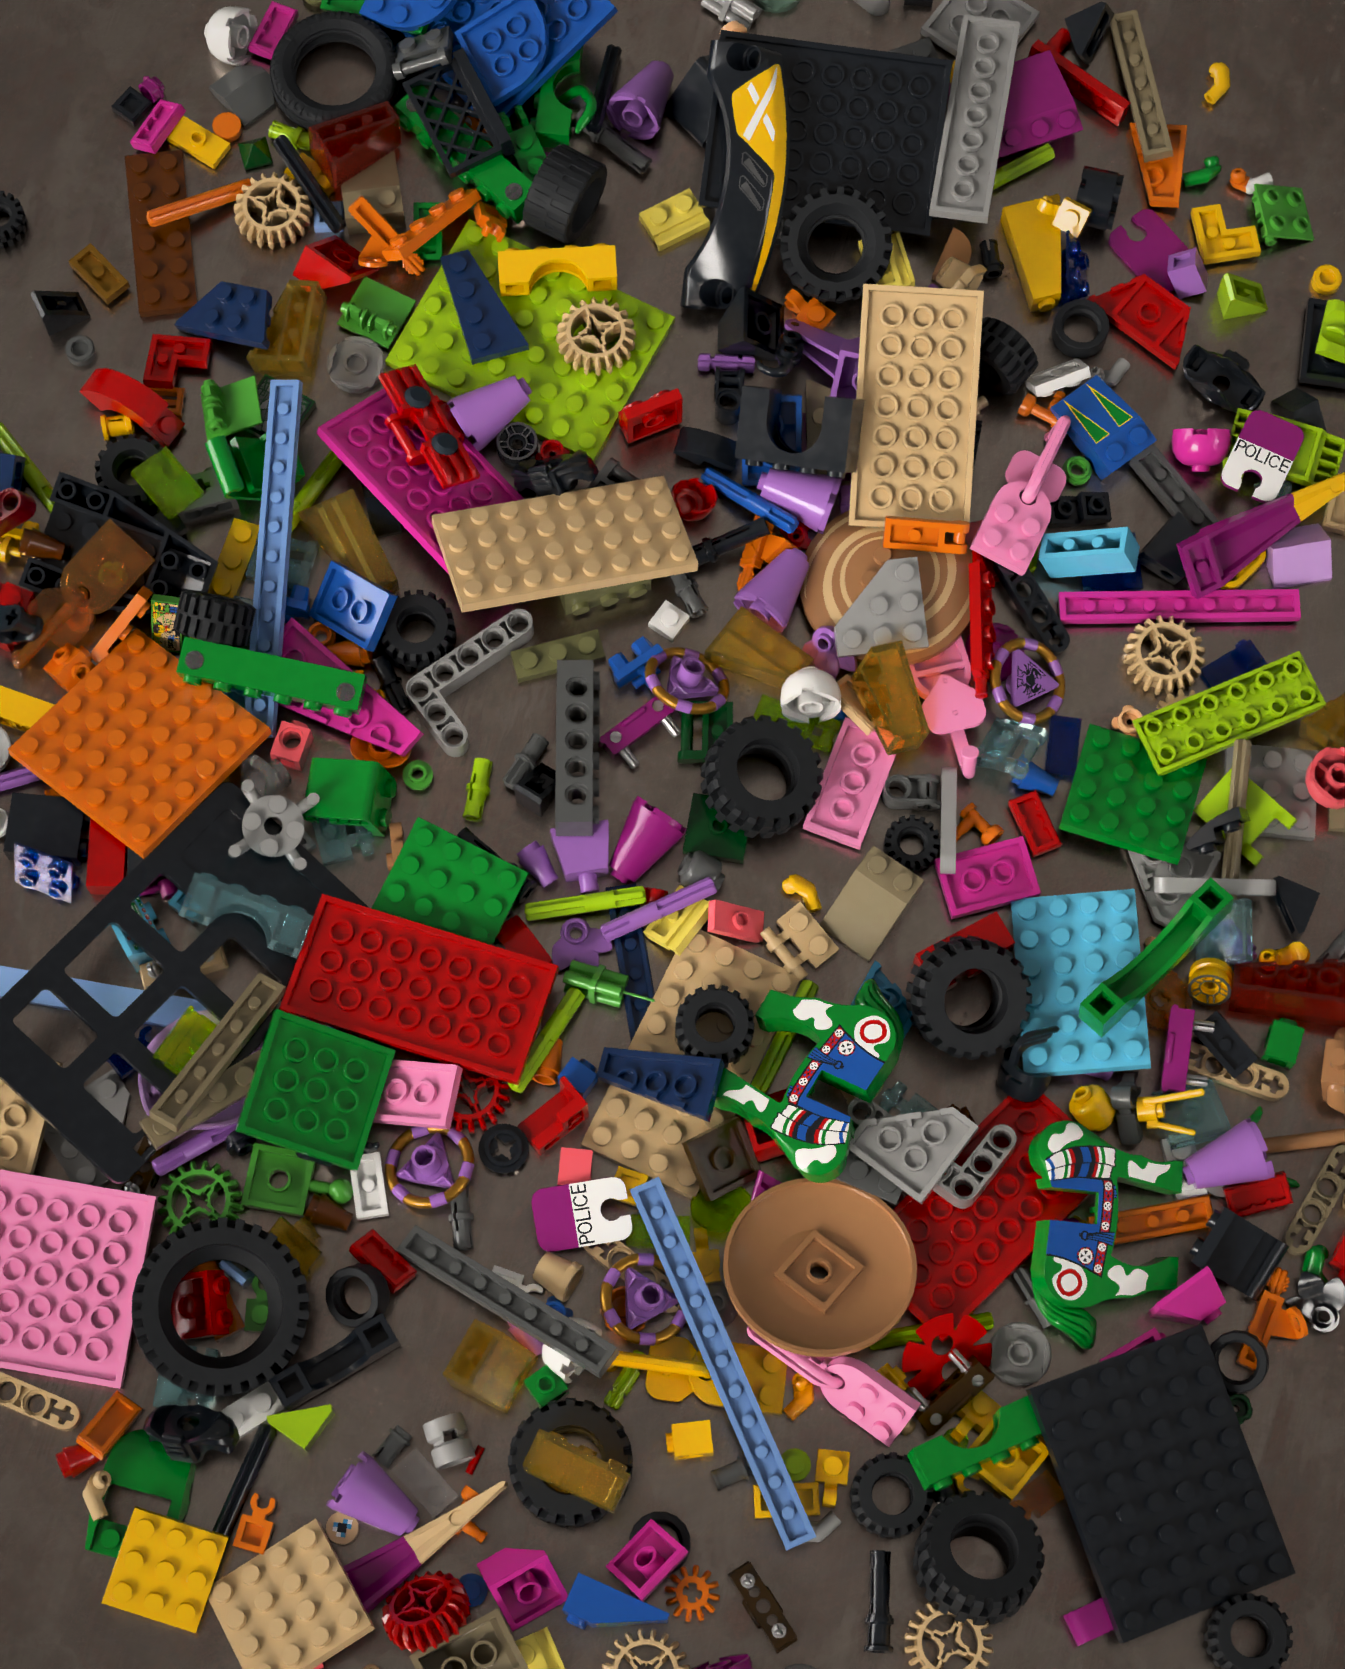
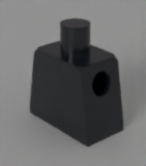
M1178 511L1168 519L1139 552L1137 562L1175 585L1186 576L1176 544L1197 533Z

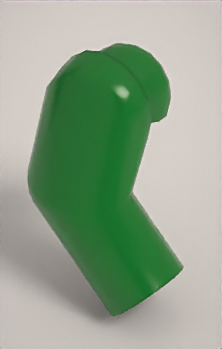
M1207 157L1204 159L1205 168L1183 173L1185 187L1207 183L1217 176L1222 169V165L1219 164V157Z
M1318 1244L1312 1246L1306 1252L1302 1270L1303 1272L1307 1271L1318 1275L1327 1283L1328 1280L1322 1272L1325 1259L1329 1256L1325 1246Z

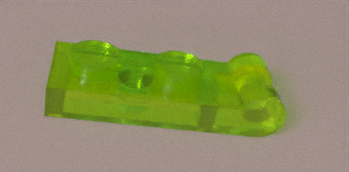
M762 694L753 716L756 721L761 715L771 716V721L774 722L778 718L787 720L788 727L793 728L796 725L802 730L800 735L804 739L809 737L814 743L812 748L823 752H831L834 745L832 741L834 734L839 732L842 725L834 718L824 722H819V717L809 718V723L792 721L782 714L780 700ZM815 727L823 730L821 736L813 735Z

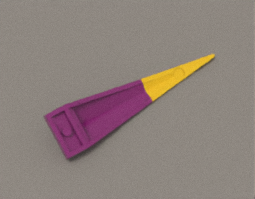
M1345 472L1199 529V533L1177 543L1176 546L1192 596L1199 599L1223 587L1283 535L1345 491Z

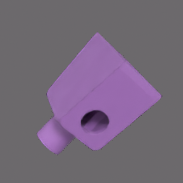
M608 819L599 821V824H593V836H556L555 828H551V841L566 882L579 881L581 895L599 892L597 878L609 875Z

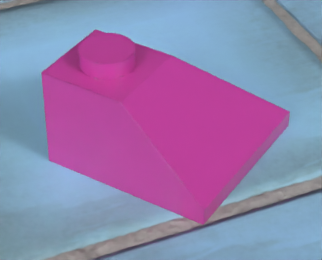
M1206 1266L1157 1302L1147 1313L1154 1319L1195 1326L1204 1320L1208 1325L1223 1314L1219 1308L1226 1301L1212 1271Z
M504 1548L476 1564L512 1632L567 1600L568 1594L544 1550Z

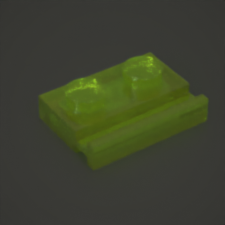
M166 446L131 472L132 477L168 520L175 517L204 494L201 487Z
M191 1005L186 1008L152 1056L155 1059L161 1060L164 1066L176 1075L181 1072L217 1026L206 1016L200 1015L193 1010L194 1007Z

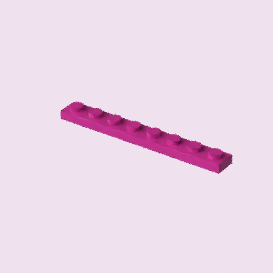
M1299 589L1215 590L1199 599L1192 596L1191 590L1058 593V614L1062 624L1144 623L1148 618L1155 623L1159 615L1162 616L1164 622H1167L1169 617L1173 615L1174 623H1179L1181 620H1185L1186 623L1299 621L1301 618Z

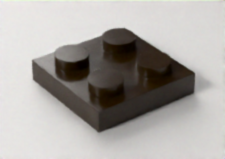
M733 1117L682 1143L705 1201L711 1202L756 1179L758 1170H761L740 1117Z

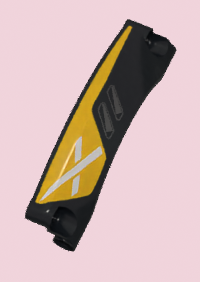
M711 40L707 79L718 98L724 119L727 154L726 170L720 202L712 225L701 247L684 270L680 306L691 309L704 310L706 307L728 309L737 292L742 287L758 293L776 241L788 181L790 124L782 55L777 51L759 46H749L725 40Z

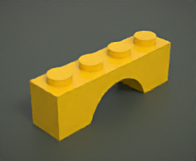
M597 243L586 247H579L577 245H566L563 248L540 246L531 250L508 248L505 251H498L500 296L530 295L533 286L540 278L554 272H565L576 276L584 283L588 292L617 290L615 245Z

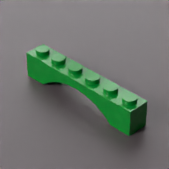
M1210 877L1186 901L1170 923L1137 957L1112 977L1103 981L1080 1003L1079 1018L1102 1038L1231 913L1234 897Z

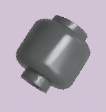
M697 850L692 854L688 852L677 871V874L680 875V883L684 887L711 877L718 891L725 878V875L721 873L722 862L701 850Z

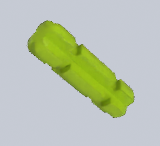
M639 1350L633 1351V1353L644 1354ZM623 1367L612 1385L613 1390H609L604 1398V1403L613 1410H618L624 1402L623 1397L629 1394L640 1375V1369Z

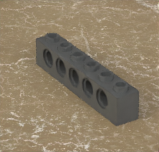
M557 660L556 836H593V824H599V806H593V797H599V778H593V770H599V751H593L594 743H599L600 739L599 725H594V716H600V698H594V690H600V671H594L593 660ZM575 692H582V693H584L583 695H580V696L573 695V693H575ZM577 718H580V719H583L584 721H582V722H573L572 720L577 719ZM575 745L583 746L582 749H573L572 747ZM574 772L583 773L582 776H573L571 774ZM575 799H581L584 802L580 804H574L571 801Z

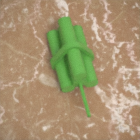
M572 960L569 970L565 972L563 977V983H565L564 993L571 987L578 988L585 995V999H589V1003L595 1005L599 1002L621 1008L624 994L655 1002V999L625 991L629 975L607 970L605 965L600 964L597 967Z

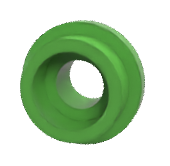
M1081 456L1067 459L1062 467L1066 474V481L1072 485L1085 484L1092 474L1091 464ZM1079 469L1082 474L1075 475L1071 470Z
M415 760L405 766L403 781L410 789L423 790L432 783L433 770L425 761ZM420 770L423 772V776L416 779L412 776L413 772Z

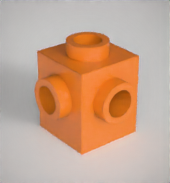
M67 642L63 647L55 651L52 659L43 669L62 689L69 692L95 665L91 662L93 660L91 653L82 645L76 648Z

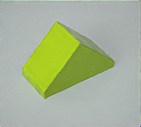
M1231 273L1223 275L1217 291L1223 320L1263 313L1268 310L1260 283Z
M329 1404L267 1416V1422L308 1452L331 1421L335 1412L333 1406Z

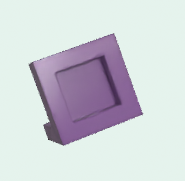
M1197 247L1169 255L1167 273L1179 299L1207 292L1208 273Z

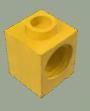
M710 1420L671 1424V1433H665L667 1453L674 1452V1460L713 1456Z

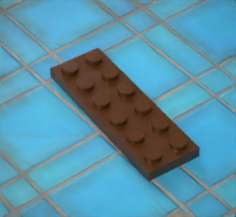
M180 149L157 152L156 154L125 156L140 317L185 313L198 302L190 216L157 227H151L146 218L148 210L188 198L183 151Z

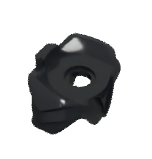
M1195 344L1185 355L1183 360L1185 378L1209 402L1237 413L1238 408L1253 411L1261 405L1266 392L1248 372L1250 367L1248 360L1236 351L1233 352L1228 349L1222 355L1207 351ZM1218 376H1224L1229 380L1230 386L1227 390L1220 391L1213 385V380Z
M579 449L574 454H560L543 460H522L514 467L511 476L514 478V486L519 494L528 488L534 491L537 497L552 494L560 496L564 492H569V489H574L578 485V480L593 482L599 470L587 452Z
M162 1405L149 1414L143 1426L144 1431L149 1435V1442H161L171 1460L188 1463L201 1462L205 1453L212 1449L231 1454L240 1439L238 1429L230 1417L221 1411H214L201 1405ZM188 1422L194 1429L185 1431L183 1426Z

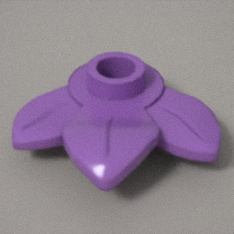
M821 626L813 633L812 640H809L803 646L802 657L804 663L815 664L817 669L829 673L834 679H836L840 669L855 672L857 670L856 656L837 658L834 627Z
M571 918L561 927V938L552 948L553 964L559 966V971L569 967L572 960L598 967L599 953L612 950V943L604 939L601 929L590 928L589 924L583 919ZM572 930H579L582 935L574 939L570 936V932Z

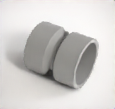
M462 1412L445 1415L422 1425L428 1444L434 1445L431 1455L436 1470L453 1467L476 1457L471 1439L464 1436L467 1432V1427ZM451 1435L453 1440L444 1442V1437Z

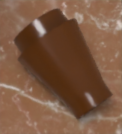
M24 528L18 551L25 553L26 557L61 560L65 543L35 528H32V530Z
M314 1193L304 1214L305 1217L311 1219V1223L334 1227L343 1231L347 1230L354 1215L324 1193L322 1196Z

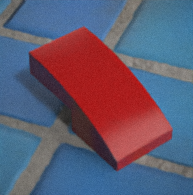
M515 915L503 924L496 938L503 949L553 963L549 954L518 915Z

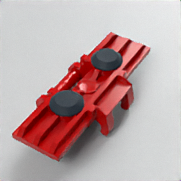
M416 364L380 373L378 378L398 411L389 415L384 420V423L388 429H392L407 455L406 461L408 465L416 466L428 463L443 489L479 479L481 475L463 446L465 433L454 418L447 402L440 400L437 395H433ZM404 426H407L409 430L420 428L426 440L422 442L420 450L416 449Z

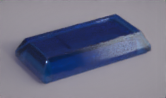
M1057 715L1051 717L1045 767L1047 773L1074 777L1077 767L1082 719Z

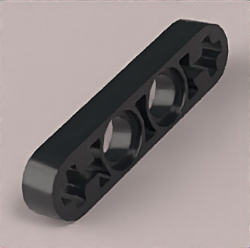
M993 562V569L1035 639L1046 645L1055 656L1061 654L1070 643L1069 634L1029 568L1023 576H1018L1012 582L1010 578L1013 575L1016 576L1017 573ZM1023 582L1028 584L1031 589L1030 596H1020L1016 590L1017 583ZM1034 608L1044 610L1046 613L1045 622L1039 623L1033 619L1032 610ZM1051 623L1053 627L1043 633L1041 630ZM1052 637H1059L1061 641L1058 645H1051L1049 640Z

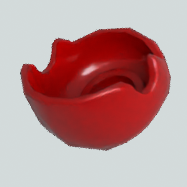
M698 477L680 480L671 489L681 519L696 522L708 516L714 509L718 498L715 487L712 484H702Z

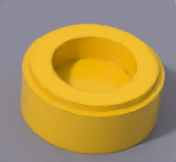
M1328 264L1319 266L1311 278L1313 289L1321 295L1334 294L1342 282L1341 272L1335 266Z

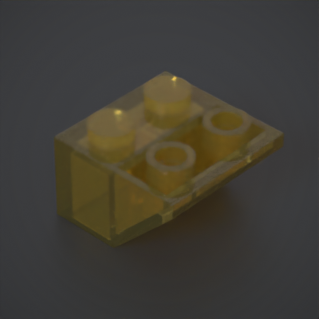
M474 1319L442 1375L452 1387L507 1413L538 1356L502 1331Z

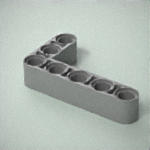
M515 609L408 680L406 694L412 709L448 756H463L468 751L469 738L465 726L444 698L510 655L511 651L519 649L532 639L534 635L533 618L527 610ZM519 622L527 625V628L522 631L514 630L512 627ZM493 639H499L503 642L498 647L488 645V642ZM469 655L478 658L473 664L463 662V659ZM443 672L453 674L452 678L447 681L440 680L438 676ZM423 688L428 691L424 697H415L413 695L417 689ZM435 712L445 714V717L440 721L430 719V716ZM453 735L463 738L460 743L455 745L447 742Z
M854 1098L850 1102L847 1115L851 1117L856 1129L863 1121L853 1116V1112L859 1109L869 1113L870 1117L867 1119L893 1117L875 1102L868 1103L859 1098ZM1005 1124L994 1126L962 1167L953 1162L933 1191L957 1208L965 1209L973 1205L1012 1155L1017 1140L1015 1131ZM1004 1137L1010 1145L1005 1148L997 1147L993 1139ZM985 1161L990 1165L991 1169L987 1172H980L975 1168L974 1163ZM959 1185H965L970 1188L972 1194L962 1197L956 1193L955 1188Z

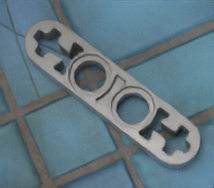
M942 767L940 874H956L957 767Z
M1154 877V893L1194 894L1209 878ZM1212 878L1230 895L1276 896V880Z

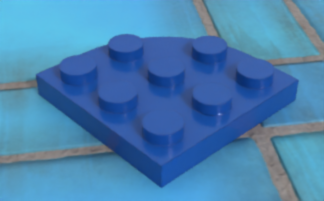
M365 0L359 13L367 19L393 30L416 31L419 30V27L441 20L451 11L458 0Z
M504 0L454 32L494 107L517 94L533 81L541 70L548 52V26L536 0Z

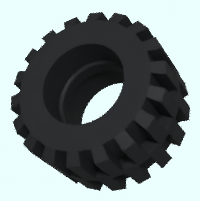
M982 318L978 381L997 393L1013 395L1036 370L1038 366L1037 355L1029 342L1013 327L995 318Z
M129 434L127 439H124L121 435L116 437L118 442L113 444L109 441L106 444L107 450H101L98 454L100 461H95V479L98 486L117 492L145 512L150 509L152 512L157 511L159 503L164 506L167 502L166 495L172 494L169 481L174 480V476L163 447L160 448L159 443L154 439L150 442L148 436L141 435L140 439L136 437V434ZM132 466H145L150 469L148 477L139 484L126 485L119 482L121 474Z
M196 590L181 591L173 628L183 635L232 647H243L249 643L256 609L249 603L217 594Z
M409 590L404 592L405 597H397L380 639L382 648L385 650V654L388 655L389 661L393 659L394 665L399 669L404 665L407 672L412 673L413 668H417L419 673L454 650L453 644H456V629L450 607H446V602L442 598L436 600V594L429 592L426 596L423 590H417L416 594L411 595ZM413 621H426L435 627L431 637L423 642H409L400 636L402 629Z
M715 984L708 985L706 990L700 987L695 989L694 995L689 993L685 997L684 1003L680 1004L676 1016L675 1037L678 1040L677 1045L680 1051L683 1050L685 1052L684 1055L721 1059L725 1064V1068H728V1064L731 1062L733 1064L739 1062L742 1055L745 1056L748 1052L754 1034L753 1010L749 1009V1002L746 998L742 1000L738 991L729 992L728 986L724 985L721 986V989H715ZM707 1013H721L732 1022L733 1033L729 1038L721 1042L707 1041L696 1030L698 1019Z
M890 1452L886 1455L882 1453L866 1461L858 1470L851 1484V1509L857 1517L856 1520L860 1525L863 1524L867 1528L866 1531L871 1534H878V1537L882 1538L892 1537L894 1539L912 1533L927 1518L933 1504V1487L924 1491L907 1455H897V1452ZM887 1476L896 1477L902 1480L909 1488L911 1495L910 1503L903 1512L897 1515H889L880 1511L874 1504L872 1490L876 1482L881 1478Z
M1252 1593L1232 1597L1231 1600L1221 1603L1211 1612V1618L1207 1619L1205 1625L1208 1627L1207 1633H1204V1641L1208 1642L1206 1650L1208 1655L1211 1654L1214 1660L1212 1662L1216 1667L1220 1666L1222 1669H1280L1282 1667L1281 1664L1287 1661L1290 1655L1288 1650L1293 1645V1640H1290V1634L1293 1633L1292 1626L1287 1625L1286 1620L1289 1618L1286 1613L1279 1611L1278 1608L1280 1606L1275 1601L1271 1603L1268 1601V1597L1263 1595L1255 1596ZM1239 1618H1253L1262 1626L1266 1642L1263 1651L1259 1655L1246 1657L1235 1649L1231 1640V1629L1234 1622Z

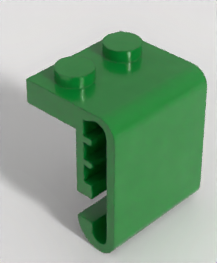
M266 433L260 438L235 436L230 440L231 446L228 445L225 435L208 440L205 443V447L224 497L226 499L261 501ZM298 455L295 484L305 476Z
M312 758L305 797L314 792L319 795L320 800L316 806L302 814L304 820L319 823L320 818H327L331 824L364 826L373 836L385 837L386 829L392 821L391 801L397 792L395 778L380 763L375 761Z

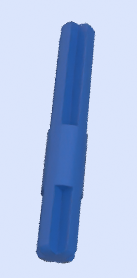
M706 468L704 473H702L701 479L705 485L712 484L717 492L760 517L763 516L766 521L785 532L794 533L795 529L799 526L797 517L715 469Z

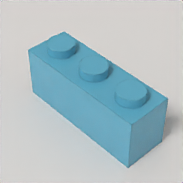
M1129 527L1045 533L1042 537L1038 559L1050 578L1136 572L1140 546Z

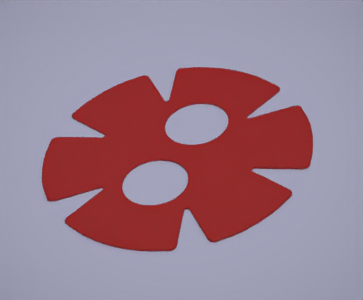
M947 1313L929 1319L916 1329V1334L923 1340L925 1345L908 1341L902 1357L903 1373L921 1370L907 1384L910 1388L915 1387L926 1398L945 1381L941 1372L943 1366L947 1362L952 1361L948 1357L949 1352L961 1364L963 1362L954 1354L953 1349H957L966 1360L974 1355L983 1366L987 1365L990 1367L992 1343L973 1345L987 1333L984 1326L973 1317L963 1315L957 1328L954 1330L953 1313ZM940 1334H948L953 1339L951 1350L944 1355H938L932 1350V1342Z

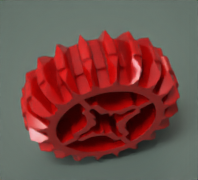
M463 1068L455 1105L465 1104L473 1114H461L454 1111L451 1125L456 1122V1130L460 1132L463 1131L464 1125H468L470 1134L475 1133V1124H480L482 1131L487 1130L485 1123L487 1119L495 1125L498 1120L493 1113L496 1112L504 1115L506 1112L505 1108L499 1103H510V1097L502 1094L511 1091L508 1083H502L504 1082L503 1080L490 1076L486 1079L483 1076L476 1079L471 1078ZM462 1079L465 1080L467 1086H469L471 1090L477 1089L473 1090L474 1104L472 1103L470 1097H468L467 1094L464 1093V1084ZM494 1086V1094L490 1103L481 1110L479 1098L488 1092V1088Z
M439 1570L434 1575L430 1571H427L421 1577L415 1574L413 1580L409 1582L404 1580V1585L401 1588H396L393 1596L386 1598L387 1605L382 1608V1624L390 1641L399 1646L401 1650L408 1649L411 1653H414L420 1649L425 1653L428 1647L432 1646L437 1650L438 1644L443 1641L449 1643V1637L459 1635L458 1628L467 1625L466 1618L470 1615V1599L463 1584L458 1578L453 1577L451 1573L444 1575Z

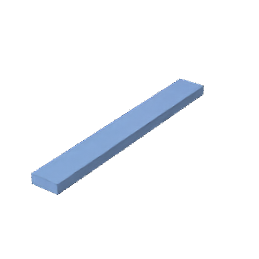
M0 965V999L30 970ZM72 978L114 1017L119 1016L145 991ZM49 990L41 991L29 1003L71 1011ZM172 995L144 1024L166 1027L184 1015L207 1009L196 999Z

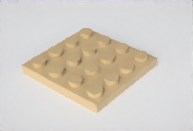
M316 1518L265 1550L264 1555H257L213 1583L208 1596V1600L242 1669H313L375 1629L325 1531Z

